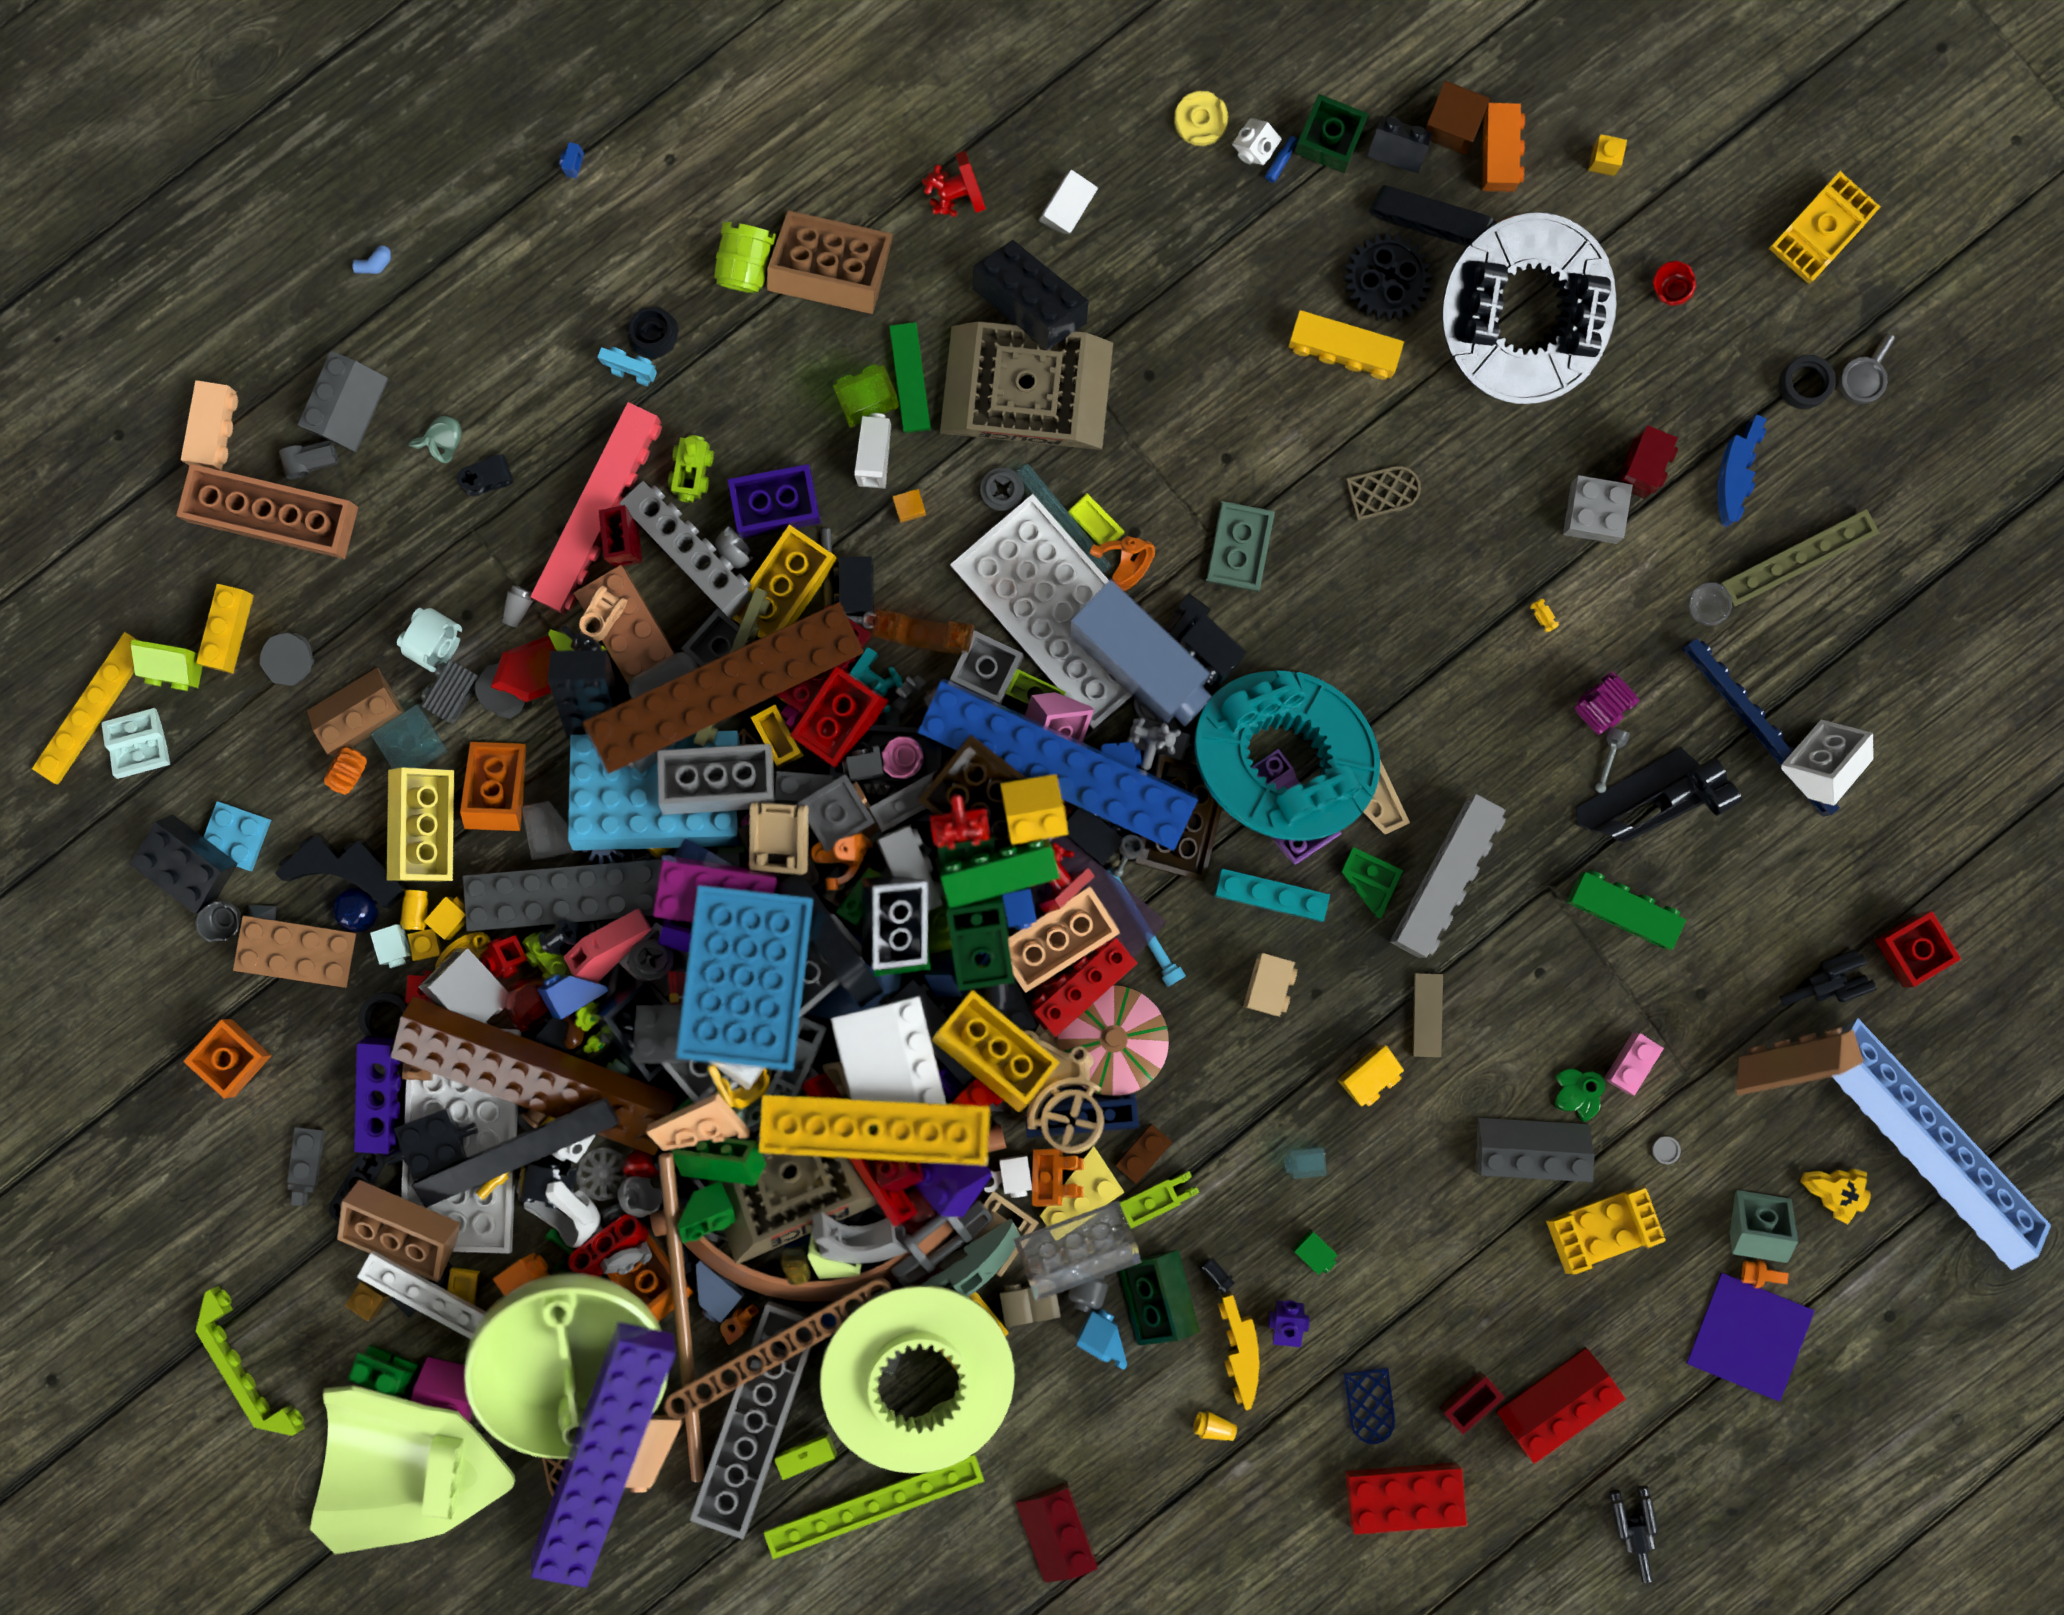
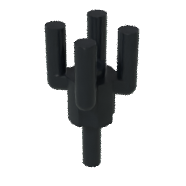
M1854 949L1821 962L1820 968L1822 971L1807 977L1809 985L1781 995L1779 999L1783 1007L1813 995L1817 1002L1831 997H1836L1839 1002H1846L1875 991L1877 987L1874 981H1869L1865 974L1847 981L1844 973L1867 965L1864 955H1859L1857 950Z
M1646 1485L1637 1487L1642 1514L1632 1513L1627 1516L1620 1490H1611L1609 1495L1618 1536L1621 1540H1625L1627 1552L1636 1554L1642 1583H1650L1653 1581L1648 1552L1655 1549L1653 1536L1657 1535L1658 1527L1649 1488Z

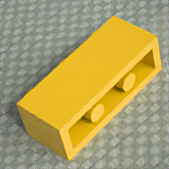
M220 584L216 585L196 664L219 671L234 673L253 594L238 588Z

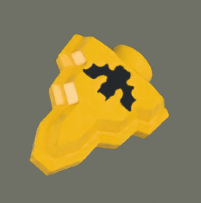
M1853 1168L1848 1172L1835 1170L1830 1174L1821 1171L1803 1172L1800 1180L1810 1193L1821 1197L1823 1206L1833 1211L1834 1218L1845 1224H1849L1857 1211L1863 1212L1870 1201L1871 1193L1865 1189L1867 1172Z

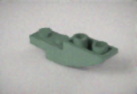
M1010 1218L1006 1222L997 1225L982 1237L973 1240L963 1248L967 1257L955 1262L951 1267L938 1275L929 1278L928 1281L920 1286L943 1287L967 1297L973 1294L998 1272L1016 1248L1021 1236L1012 1219Z

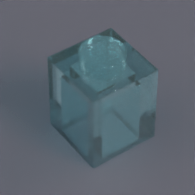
M1314 1146L1288 1149L1289 1156H1284L1286 1173H1291L1293 1179L1327 1176L1324 1147Z

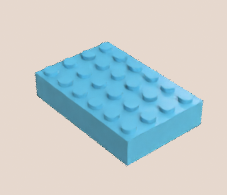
M718 731L713 744L708 743L706 748L740 746L738 732ZM696 732L665 747V749L679 750L702 747L693 743ZM571 735L568 841L573 850L679 848L684 838L701 847L740 846V834L737 829L740 827V810L663 815L659 806L658 760L642 774L635 767L631 770L628 766L606 774L588 735Z

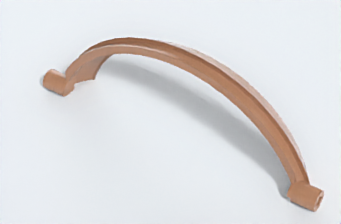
M1001 1124L990 1126L988 1153L1007 1148ZM678 1206V1210H679V1220H680L681 1217H682V1215H683V1213H684V1211H683V1209L680 1210V1208H679V1206ZM664 1209L650 1214L654 1235L656 1237L665 1235ZM949 1221L945 1222L921 1241L918 1247L929 1257L952 1235L955 1230ZM704 1236L697 1241L684 1243L704 1264L744 1288L767 1296L804 1302L835 1301L877 1277L887 1279L890 1284L898 1280L891 1272L892 1269L913 1255L907 1248V1253L893 1257L889 1261L869 1271L860 1273L856 1277L809 1282L774 1277L753 1270L741 1263L736 1264L731 1257L716 1248ZM874 1285L871 1288V1292L883 1288V1286Z

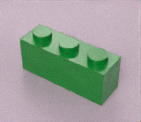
M725 1138L722 1142L714 1143L711 1139L698 1141L696 1146L673 1149L671 1152L681 1176L755 1186L766 1166L762 1153H759L757 1141Z

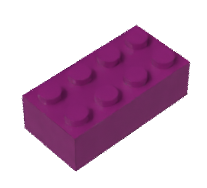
M662 855L653 915L655 917L694 922L698 886L774 894L777 878L774 872L754 871L749 868Z

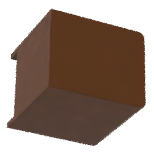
M1445 80L1425 127L1427 131L1433 133L1430 142L1467 155L1491 98Z

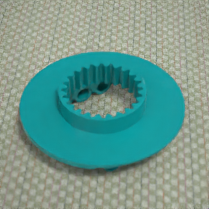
M1275 670L1242 676L1231 681L1212 696L1203 709L1197 723L1194 742L1195 757L1200 775L1207 789L1219 805L1232 817L1262 834L1280 839L1299 841L1313 840L1335 834L1352 824L1364 812L1375 794L1380 776V755L1377 741L1368 721L1356 705L1342 692L1311 675L1301 672L1294 673ZM1270 725L1274 730H1277L1279 725H1282L1285 731H1288L1291 727L1296 735L1302 732L1304 734L1303 739L1305 741L1311 739L1313 741L1311 747L1319 749L1316 756L1322 758L1319 766L1323 767L1320 771V776L1312 779L1306 785H1296L1288 790L1284 786L1277 790L1275 783L1267 785L1266 777L1258 778L1256 775L1259 770L1250 768L1253 761L1247 759L1250 754V750L1247 749L1250 744L1249 740H1251L1254 734L1257 735L1261 728L1267 731Z

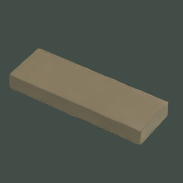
M1414 973L1412 1056L1441 1057L1443 974Z

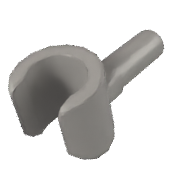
M868 612L863 616L846 615L855 623L862 624L867 629L879 630L881 628L873 626L872 622L875 617H882L880 614Z

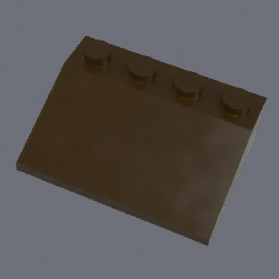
M970 734L917 795L918 801L936 815L953 812L951 799L954 795H960L963 800L964 810L986 807L990 836L994 835L996 853H999V850L1006 846L1014 845L1017 848L1027 845V842L1012 844L1010 841L1000 783L1027 778Z
M1155 754L1151 768L1145 772L1197 795L1198 801L1175 850L1127 829L1125 837L1128 835L1138 836L1144 845L1141 854L1135 859H1128L1127 862L1205 881L1222 807L1207 789L1197 765L1162 754Z

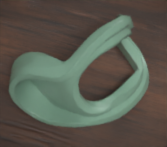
M440 416L430 424L423 437L412 439L408 445L416 449L427 445L430 454L437 461L449 463L461 440L462 431L460 424L452 417ZM437 446L444 451L443 454H440L439 450L437 449Z

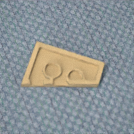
M1380 760L1378 785L1374 796L1363 813L1385 835L1410 822Z

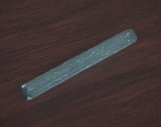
M1029 464L1022 466L1017 471V474L1097 568L1103 574L1106 573L1111 567L1107 559L1103 555L1099 559L1089 554L1094 543Z

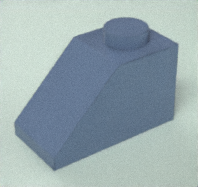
M700 1260L696 1264L699 1305L703 1308L702 1313L712 1322L717 1320L721 1323L745 1293L729 1279L723 1277Z

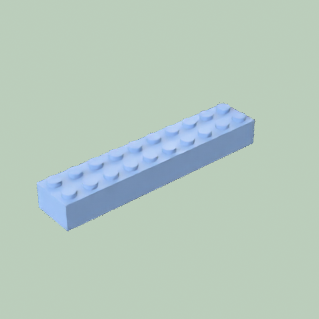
M1859 1018L1842 1028L1843 1032L1854 1030L1864 1061L1841 1075L1832 1076L1841 1086L1844 1093L1849 1095L1860 1106L1861 1111L1875 1122L1880 1131L1898 1147L1900 1153L1914 1164L1919 1173L1924 1178H1927L1937 1189L1939 1195L1953 1206L1958 1215L1963 1220H1966L1976 1231L1978 1237L1985 1241L1996 1253V1256L2005 1262L2011 1270L2037 1258L2051 1225Z

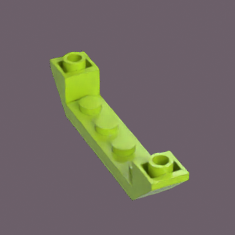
M219 1286L209 1289L204 1294L196 1333L253 1427L290 1436L305 1429L302 1414L298 1409L293 1408L292 1405L283 1408L271 1416L267 1400L259 1396L254 1388L256 1383L249 1373H245L240 1365L241 1358L234 1349H231L226 1342L227 1336L221 1326L215 1324L216 1320L233 1310L230 1305L231 1298Z

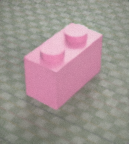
M1632 1033L1604 1077V1080L1624 1093L1635 1096L1664 1048L1641 1033Z

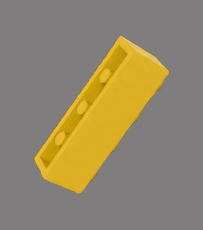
M1300 310L1288 348L1293 349V352L1300 356L1314 355L1319 357V360L1324 363L1334 364L1337 362L1344 364L1345 368L1350 371L1360 372L1364 370L1370 372L1374 378L1386 380L1387 378L1392 379L1396 371L1404 341Z

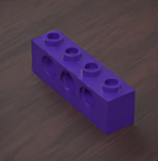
M364 1037L357 1043L354 1152L388 1154L399 1143L394 1128L396 1127V1119L400 1115V1102L396 1101L397 1092H399L401 1087V1076L397 1075V1065L401 1061L391 1058L395 1039ZM375 1063H379L384 1067L385 1074L376 1071ZM374 1090L380 1091L384 1095V1101L378 1100L375 1097ZM373 1118L381 1119L384 1127L376 1126Z

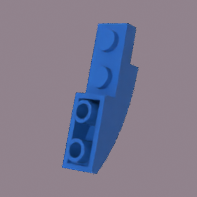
M1755 415L1750 419L1743 436L1735 435L1732 437L1724 451L1719 471L1717 497L1719 515L1723 526L1728 527L1734 521L1738 522L1745 509L1744 506H1741L1745 496L1749 497L1754 489L1755 482L1752 480L1756 472L1746 468H1750L1756 456V453L1753 452L1756 443L1760 444L1767 430L1763 427L1767 419L1762 416Z

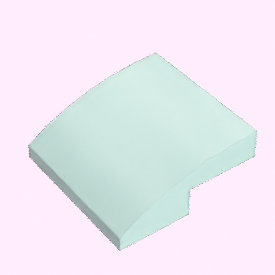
M155 708L102 722L104 745L110 752L112 774L115 778L119 779L170 765L163 728Z

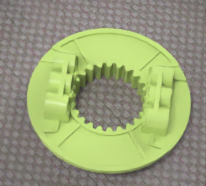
M931 1285L905 1287L879 1295L854 1311L838 1328L830 1344L827 1346L823 1358L820 1381L821 1396L832 1428L841 1441L859 1457L876 1466L904 1473L931 1472L949 1467L966 1459L979 1450L994 1435L1001 1425L1011 1402L1014 1389V1364L1007 1339L1000 1326L977 1302L963 1294L943 1287ZM918 1344H922L924 1349H927L931 1344L936 1352L942 1348L944 1356H950L951 1362L956 1364L960 1378L958 1380L959 1390L955 1391L953 1399L951 1398L948 1401L937 1404L929 1413L916 1418L910 1417L907 1422L904 1421L901 1414L895 1418L894 1411L892 1409L887 1411L886 1404L884 1402L881 1403L877 1388L879 1386L878 1377L882 1375L881 1367L888 1365L887 1357L894 1359L895 1351L899 1350L904 1353L908 1345L913 1350L917 1348Z

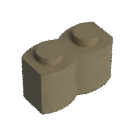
M1048 1278L1033 1280L1032 1286L1021 1288V1283L1004 1286L1005 1291L1000 1292L1005 1327L1061 1317L1055 1283H1049Z

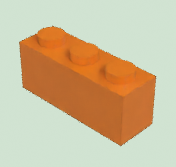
M1489 103L1483 121L1482 191L1515 192L1518 185L1523 183L1524 166H1520V156L1524 155L1525 141L1520 140L1521 130H1524L1525 114L1521 113V104Z

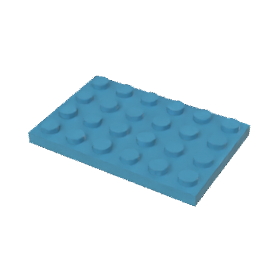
M698 886L677 1059L793 1071L813 899Z

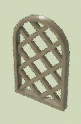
M1403 466L1389 467L1346 479L1357 521L1402 511L1412 506L1419 498L1421 492V483L1417 474ZM1401 470L1398 476L1390 471ZM1404 471L1413 476L1409 483L1400 478ZM1383 473L1380 480H1377L1374 477H1372L1374 475ZM1386 475L1396 479L1391 487L1382 483ZM1365 478L1361 485L1354 482V480ZM1368 479L1377 484L1373 492L1364 487ZM1414 480H1415L1416 483H1417V487H1415L1414 485H1412L1413 482H1414ZM1398 481L1407 486L1403 494L1394 490ZM1351 484L1359 488L1355 496ZM1380 486L1388 490L1384 499L1375 494ZM1410 488L1417 492L1414 500L1405 496ZM1361 491L1371 495L1366 503L1357 499ZM1391 493L1400 497L1396 505L1387 501ZM1373 497L1382 502L1378 510L1369 506ZM1403 499L1409 502V504L1399 507ZM1356 502L1363 506V509L1360 512V514L1358 512ZM1385 504L1393 508L1381 511ZM1366 509L1374 512L1373 514L1362 516Z

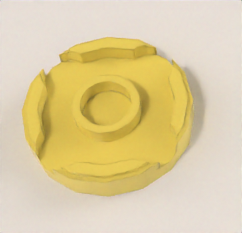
M1195 91L1187 94L1175 110L1174 124L1177 133L1184 141L1195 146H1206L1215 143L1222 137L1227 127L1228 112L1225 103L1208 91Z

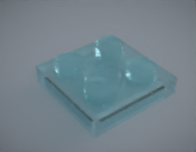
M418 704L371 733V736L392 769H421L448 752V749Z

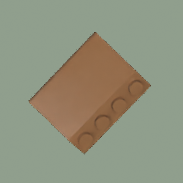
M788 211L768 265L767 291L873 314L893 234Z

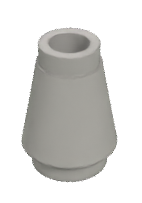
M512 585L511 591H507L502 620L504 624L518 628L519 623L534 601L530 597L531 591Z

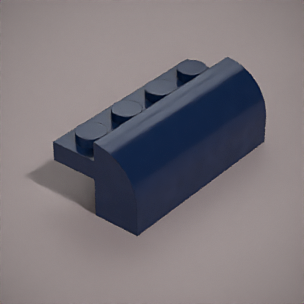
M1078 1085L1068 1086L1059 1089L1060 1092L1067 1090H1079L1086 1092L1085 1089ZM1135 1093L1122 1097H1104L1092 1094L1091 1097L1096 1100L1103 1112L1104 1126L1102 1132L1139 1128ZM1053 1094L1043 1103L1037 1119H1041L1046 1104L1054 1097ZM1068 1097L1055 1105L1051 1113L1066 1116L1070 1122L1065 1124L1048 1119L1050 1135H1064L1067 1125L1074 1127L1073 1134L1094 1132V1130L1082 1128L1075 1124L1077 1119L1097 1124V1113L1093 1104L1083 1098L1078 1118L1075 1119L1071 1116L1075 1097ZM1028 1103L1025 1106L1027 1138L1044 1137L1041 1126H1037V1129L1034 1130L1028 1129Z

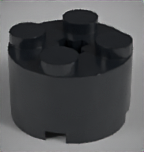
M545 1156L541 1160H535L522 1166L517 1186L518 1200L526 1203H534L535 1201L545 1202L546 1207L559 1209L548 1200L546 1195L547 1186L549 1183L562 1181L574 1194L579 1166L576 1164L571 1167V1161L565 1160L563 1162L553 1156Z

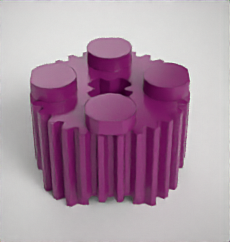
M1613 671L1601 678L1603 683L1599 682L1591 690H1587L1576 701L1578 704L1574 707L1576 713L1598 735L1602 734L1609 726L1612 728L1624 718L1622 713L1626 709L1630 710L1640 701L1633 690Z

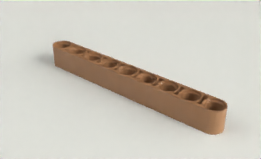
M874 1278L680 1387L668 1397L665 1404L666 1412L674 1419L684 1418L830 1336L853 1313L847 1309L846 1302L848 1300L857 1299L862 1306L875 1298L871 1293V1288L874 1285H882L887 1293L892 1291L890 1282L885 1278ZM825 1313L834 1314L837 1323L831 1327L824 1325L822 1315ZM800 1327L809 1328L812 1338L801 1340L797 1335V1329ZM773 1342H784L787 1352L784 1354L775 1353L772 1348ZM750 1355L759 1356L762 1361L760 1368L750 1367L747 1361ZM726 1369L733 1370L737 1375V1380L735 1382H727L723 1378V1371ZM701 1383L708 1384L712 1389V1394L710 1396L701 1395L698 1391V1385ZM676 1397L683 1398L687 1403V1408L685 1410L676 1409L673 1399Z

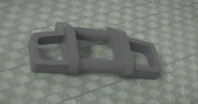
M980 1201L974 1204L963 1217L940 1216L938 1213L911 1236L907 1234L902 1238V1241L913 1255L893 1268L891 1272L904 1287H909L925 1275L932 1273L938 1263L962 1244L971 1242L992 1221L993 1217ZM949 1221L958 1234L927 1257L918 1247V1244L945 1222Z

